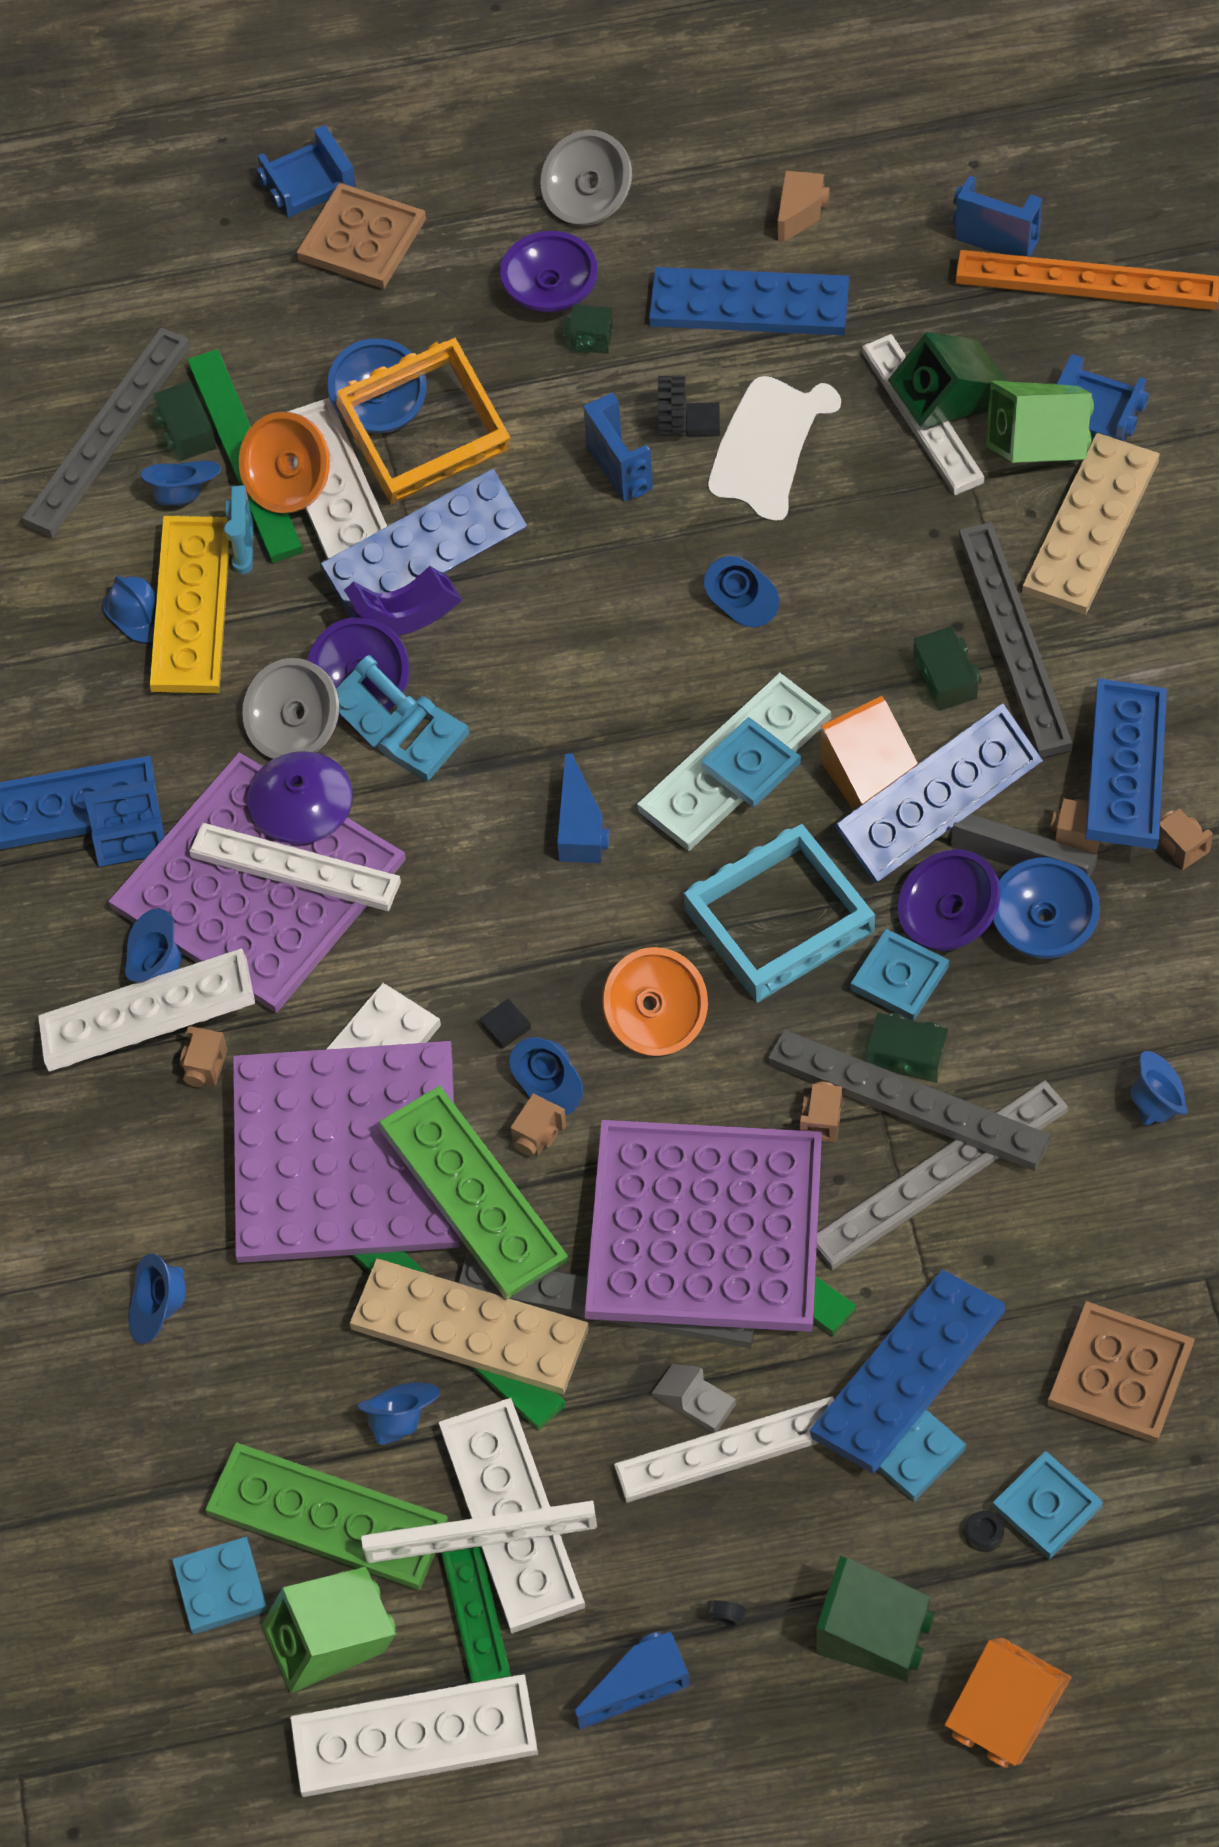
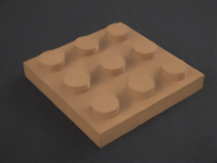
M339 183L297 251L298 260L385 289L425 222V211Z
M1086 1301L1048 1399V1406L1157 1444L1195 1339Z

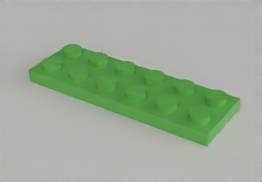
M440 1085L379 1121L378 1128L505 1300L567 1262L568 1255Z
M237 1442L206 1507L207 1516L357 1569L366 1567L371 1574L419 1591L436 1553L368 1563L364 1555L361 1536L449 1522L446 1515Z

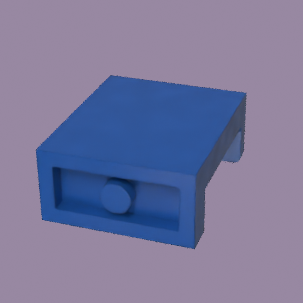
M326 125L314 129L316 142L272 162H269L263 153L257 156L259 168L256 169L257 177L263 187H269L270 196L275 207H282L288 218L328 201L339 183L356 188L353 166Z
M969 176L964 186H958L953 199V204L957 205L952 220V225L956 226L955 240L997 254L1031 257L1040 237L1042 198L1030 194L1024 207L1020 208L975 193L976 178Z
M1071 354L1057 384L1079 386L1092 393L1094 411L1090 416L1089 423L1091 438L1094 439L1096 433L1124 441L1126 436L1132 437L1138 422L1137 412L1145 410L1149 399V392H1145L1146 379L1139 377L1134 387L1083 370V357Z
M612 392L584 405L587 447L623 502L646 494L653 488L651 450L645 445L634 451H629L622 442L620 407L614 393Z

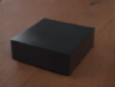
M720 402L686 403L687 437L720 436Z
M509 998L480 1018L481 1025L502 1049L531 1029V1023Z

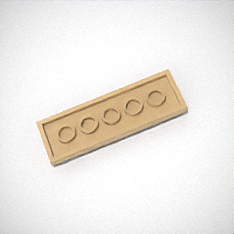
M1096 433L1087 452V459L1083 460L1023 584V594L1084 615L1087 614L1159 462L1160 453Z
M380 1259L375 1261L350 1322L351 1330L563 1395L589 1330L588 1322L509 1298L505 1300L504 1297Z

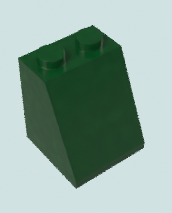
M929 332L923 334L888 379V382L920 427L924 428L989 410L991 381H1007L978 339Z
M840 1556L817 1625V1655L907 1682L911 1669L918 1671L922 1661L924 1648L919 1647L922 1633L929 1635L933 1625L935 1612L930 1611V1596L849 1558Z

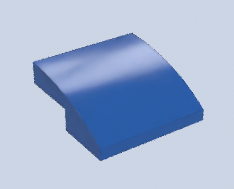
M154 780L84 793L99 867L147 858L164 839V828Z

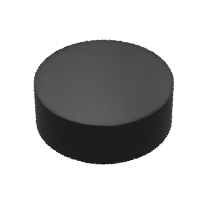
M990 1511L974 1513L966 1523V1541L973 1549L979 1552H991L997 1549L1004 1538V1524L1002 1520Z
M711 1600L707 1603L705 1617L714 1623L740 1626L744 1623L746 1608L727 1601Z

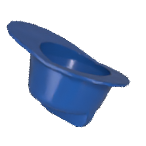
M212 461L157 464L143 469L141 478L146 483L151 484L155 504L185 506L199 496L202 482L217 476L221 471L220 464Z
M737 556L722 557L713 562L705 573L704 586L707 595L743 626L758 627L767 624L774 618L778 611L780 600L777 588L749 561Z
M120 575L116 576L114 585H112L110 592L106 595L103 602L105 614L132 640L144 644L153 643L157 593L146 580L140 577L130 576L122 578Z
M151 909L144 913L134 923L130 931L125 974L130 981L136 983L178 970L180 967L181 953L174 943L173 917L164 909Z
M540 1037L527 1038L518 1042L511 1051L509 1059L510 1069L528 1096L531 1097L534 1093L564 1108L565 1115L574 1112L581 1103L583 1086L577 1071L570 1063L569 1055L565 1048L557 1042Z
M1144 1051L1139 1058L1140 1075L1130 1092L1131 1099L1137 1106L1141 1122L1144 1125H1150L1154 1121L1164 1123L1177 1113L1187 1114L1188 1109L1185 1103L1184 1088L1176 1071L1160 1055L1152 1051Z
M155 1253L146 1254L138 1264L128 1322L130 1333L133 1339L140 1344L149 1343L157 1336L162 1328L164 1319L170 1318L182 1307L186 1295L183 1269L177 1266L166 1265L163 1259Z
M406 1383L387 1389L371 1399L360 1402L358 1409L366 1413L368 1427L374 1433L376 1442L384 1445L414 1433L419 1424L422 1408L436 1400L440 1391L437 1386L430 1383Z

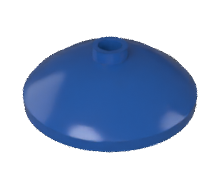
M378 338L361 340L345 348L334 360L328 375V396L336 413L344 420L336 405L337 391L348 386L349 381L357 380L359 382L366 379L374 370L380 367H387L388 369L398 364L404 356L412 352L399 343ZM425 374L382 393L380 398H371L354 406L353 408L366 432H391L411 422L421 410L426 397Z
M1051 857L1034 858L1015 865L999 880L1000 902L993 923L1000 937L1019 953L1043 959L1062 957L1079 949L1093 934L1099 920V896L1092 880L1077 866ZM1043 914H1047L1051 917V919L1049 921L1044 922L1041 921L1039 917Z

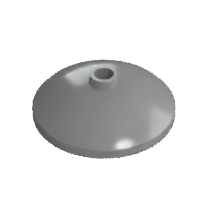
M582 130L568 135L555 145L543 165L541 191L546 205L558 218L570 224L584 226L605 220L621 206L629 192L632 180V167L629 156L619 141L602 131ZM598 179L596 187L591 188L592 182Z
M299 658L281 659L262 669L248 687L243 703V723L250 741L261 753L273 759L291 752H318L333 734L339 715L338 694L329 675L318 665ZM304 708V715L299 719L298 712Z

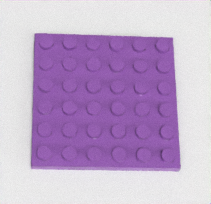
M239 752L108 902L112 910L133 923L151 909L161 908L168 911L174 921V943L180 953L196 963L242 948L247 958L254 999L277 1013L366 908V905L191 858L190 849L202 822L391 874L398 870L406 860L405 852L349 818H346L344 823L331 835L308 844H287L268 837L255 825L248 808L250 784L263 766Z
M451 1041L233 1056L236 1259L238 1263L460 1248V1237L378 1128L379 1121L439 1085L454 1103Z
M601 1120L585 1319L812 1332L822 1132Z

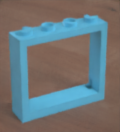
M803 824L793 829L782 831L775 840L763 847L757 846L753 848L746 857L734 864L724 865L718 870L717 874L705 881L695 882L684 893L686 913L756 1003L875 932V914ZM801 850L851 914L756 970L707 905Z

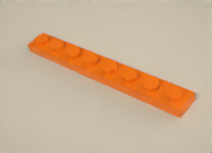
M960 250L956 284L1217 310L1219 297V276Z

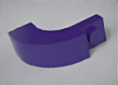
M431 566L425 569L412 582L395 591L377 593L354 581L344 589L350 600L348 606L356 617L379 621L391 628L398 636L414 632L435 622L462 601L448 575Z

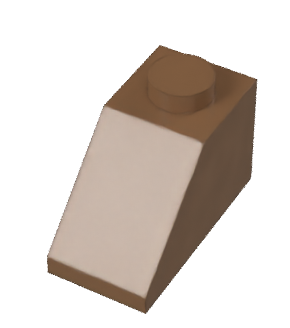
M786 171L778 217V242L789 240L821 219L822 207H828L830 188L824 187V174Z

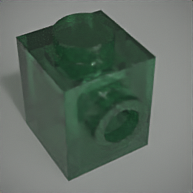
M573 304L571 317H565L564 336L569 337L570 350L583 353L609 354L613 333L612 308Z

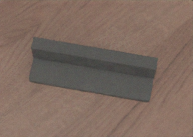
M972 814L959 823L954 822L952 827V848L971 851L983 858L1011 867L1029 859L1051 857L1077 866L1091 878L1097 863V854Z

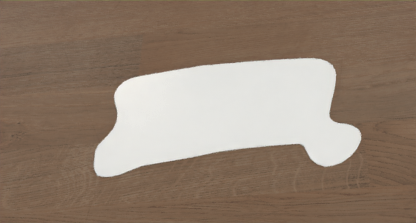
M762 376L755 379L743 396L720 443L708 482L710 491L718 497L736 498L747 502L761 517L771 520H783L788 513V495L807 433L816 414L833 413L840 409L841 398L838 392L826 383L818 384L809 393H803L772 377Z

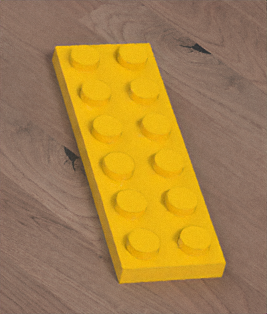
M163 516L150 677L151 692L220 693L230 540L227 539L224 529L225 524L230 521L227 520V517Z

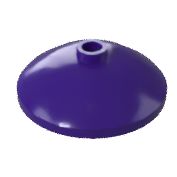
M543 231L530 234L518 240L508 249L501 262L500 275L505 292L517 304L535 311L553 312L570 308L590 294L597 281L598 266L592 249L580 238L560 231Z
M352 617L332 624L318 636L308 657V661L318 665L329 675L336 689L356 669L360 661L368 655L377 662L376 666L403 694L406 690L410 674L409 657L399 636L385 624L370 618ZM368 677L361 682L388 711L395 706Z
M307 751L287 753L269 761L257 772L248 791V808L255 825L268 837L287 844H308L331 835L348 817L353 801L351 782L345 770L333 759L319 753ZM302 783L299 787H293L294 784Z
M946 850L926 858L912 870L900 891L898 915L904 931L917 944L930 950L948 951L971 943L988 928L997 913L1000 902V884L997 874L984 858L967 850ZM962 906V908L957 913H955V910L958 907Z

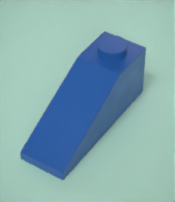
M565 754L557 843L559 862L602 863V850H609L610 830L603 829L601 811L573 755Z
M671 1631L663 1635L660 1632L649 1634L640 1640V1644L633 1646L575 1710L580 1730L690 1687L689 1673Z

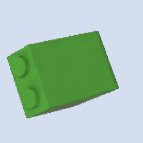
M991 381L986 447L1012 463L1087 459V449L1091 445V433L1089 431L1090 416L1094 411L1092 393L1074 385Z
M366 1567L283 1587L261 1625L290 1693L297 1692L385 1653L396 1635L394 1620L390 1614L386 1613L380 1599L379 1586L375 1580L371 1579Z

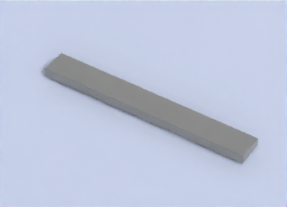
M1045 1080L998 1111L997 1114L1042 1130L1067 1113L1068 1106ZM955 1140L817 1233L816 1252L833 1271L1000 1157Z

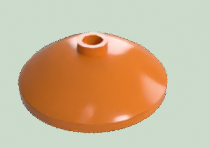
M275 412L262 417L249 429L240 448L239 471L246 491L261 507L277 513L300 511L311 505L319 497L326 485L330 470L329 450L324 436L312 421L297 413ZM295 457L298 460V466L296 468L293 465V460Z
M650 947L626 955L611 969L602 991V1010L608 1028L622 1045L642 1055L663 1056L683 1049L696 1038L706 1019L708 996L702 976L687 958L666 948ZM645 997L650 998L653 1002L651 1010H647L643 1006Z

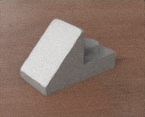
M672 1364L651 1393L652 1397L712 1433L719 1430L736 1406V1399L705 1381L703 1369L696 1366Z

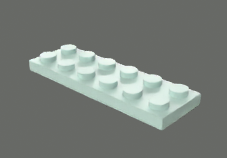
M781 673L772 679L637 804L638 812L687 851H690L744 801L703 770L701 761L744 720L750 717L795 752L821 729V725L831 720L830 710Z

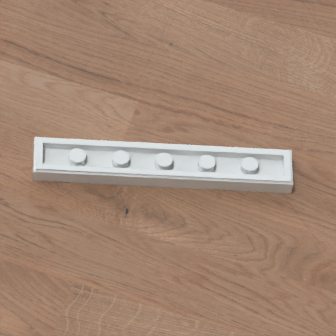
M890 334L862 346L864 357L953 495L955 496L983 484L984 475L949 421L925 428L920 427L888 382L890 376L906 357L893 335Z
M203 822L190 849L191 858L388 912L401 883L400 876Z
M833 1396L615 1463V1470L626 1503L818 1444L817 1441L811 1438L810 1429L834 1401Z
M587 1501L363 1535L361 1538L366 1562L373 1563L591 1530L597 1527L594 1502Z

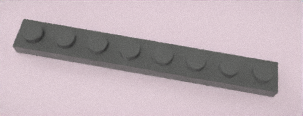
M164 328L159 329L22 518L24 526L53 538L189 350L190 343L188 338Z
M992 522L959 529L961 545L1035 750L1041 758L1072 751L1073 743Z
M787 1030L783 1031L768 1058L769 1065L812 1083L824 1081L832 1083L834 1086H841L842 1095L1033 1171H1036L1051 1142V1135Z
M466 1255L459 1284L503 1297L473 1256ZM552 1271L509 1299L555 1313L585 1318L588 1277ZM598 1320L751 1349L755 1328Z

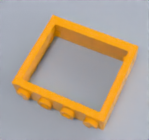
M456 338L440 344L435 342L427 351L418 355L416 353L408 354L398 364L388 369L387 367H380L374 370L368 378L359 382L357 380L349 381L348 386L337 391L336 405L391 505L509 449L510 436ZM450 363L488 435L392 479L353 407Z

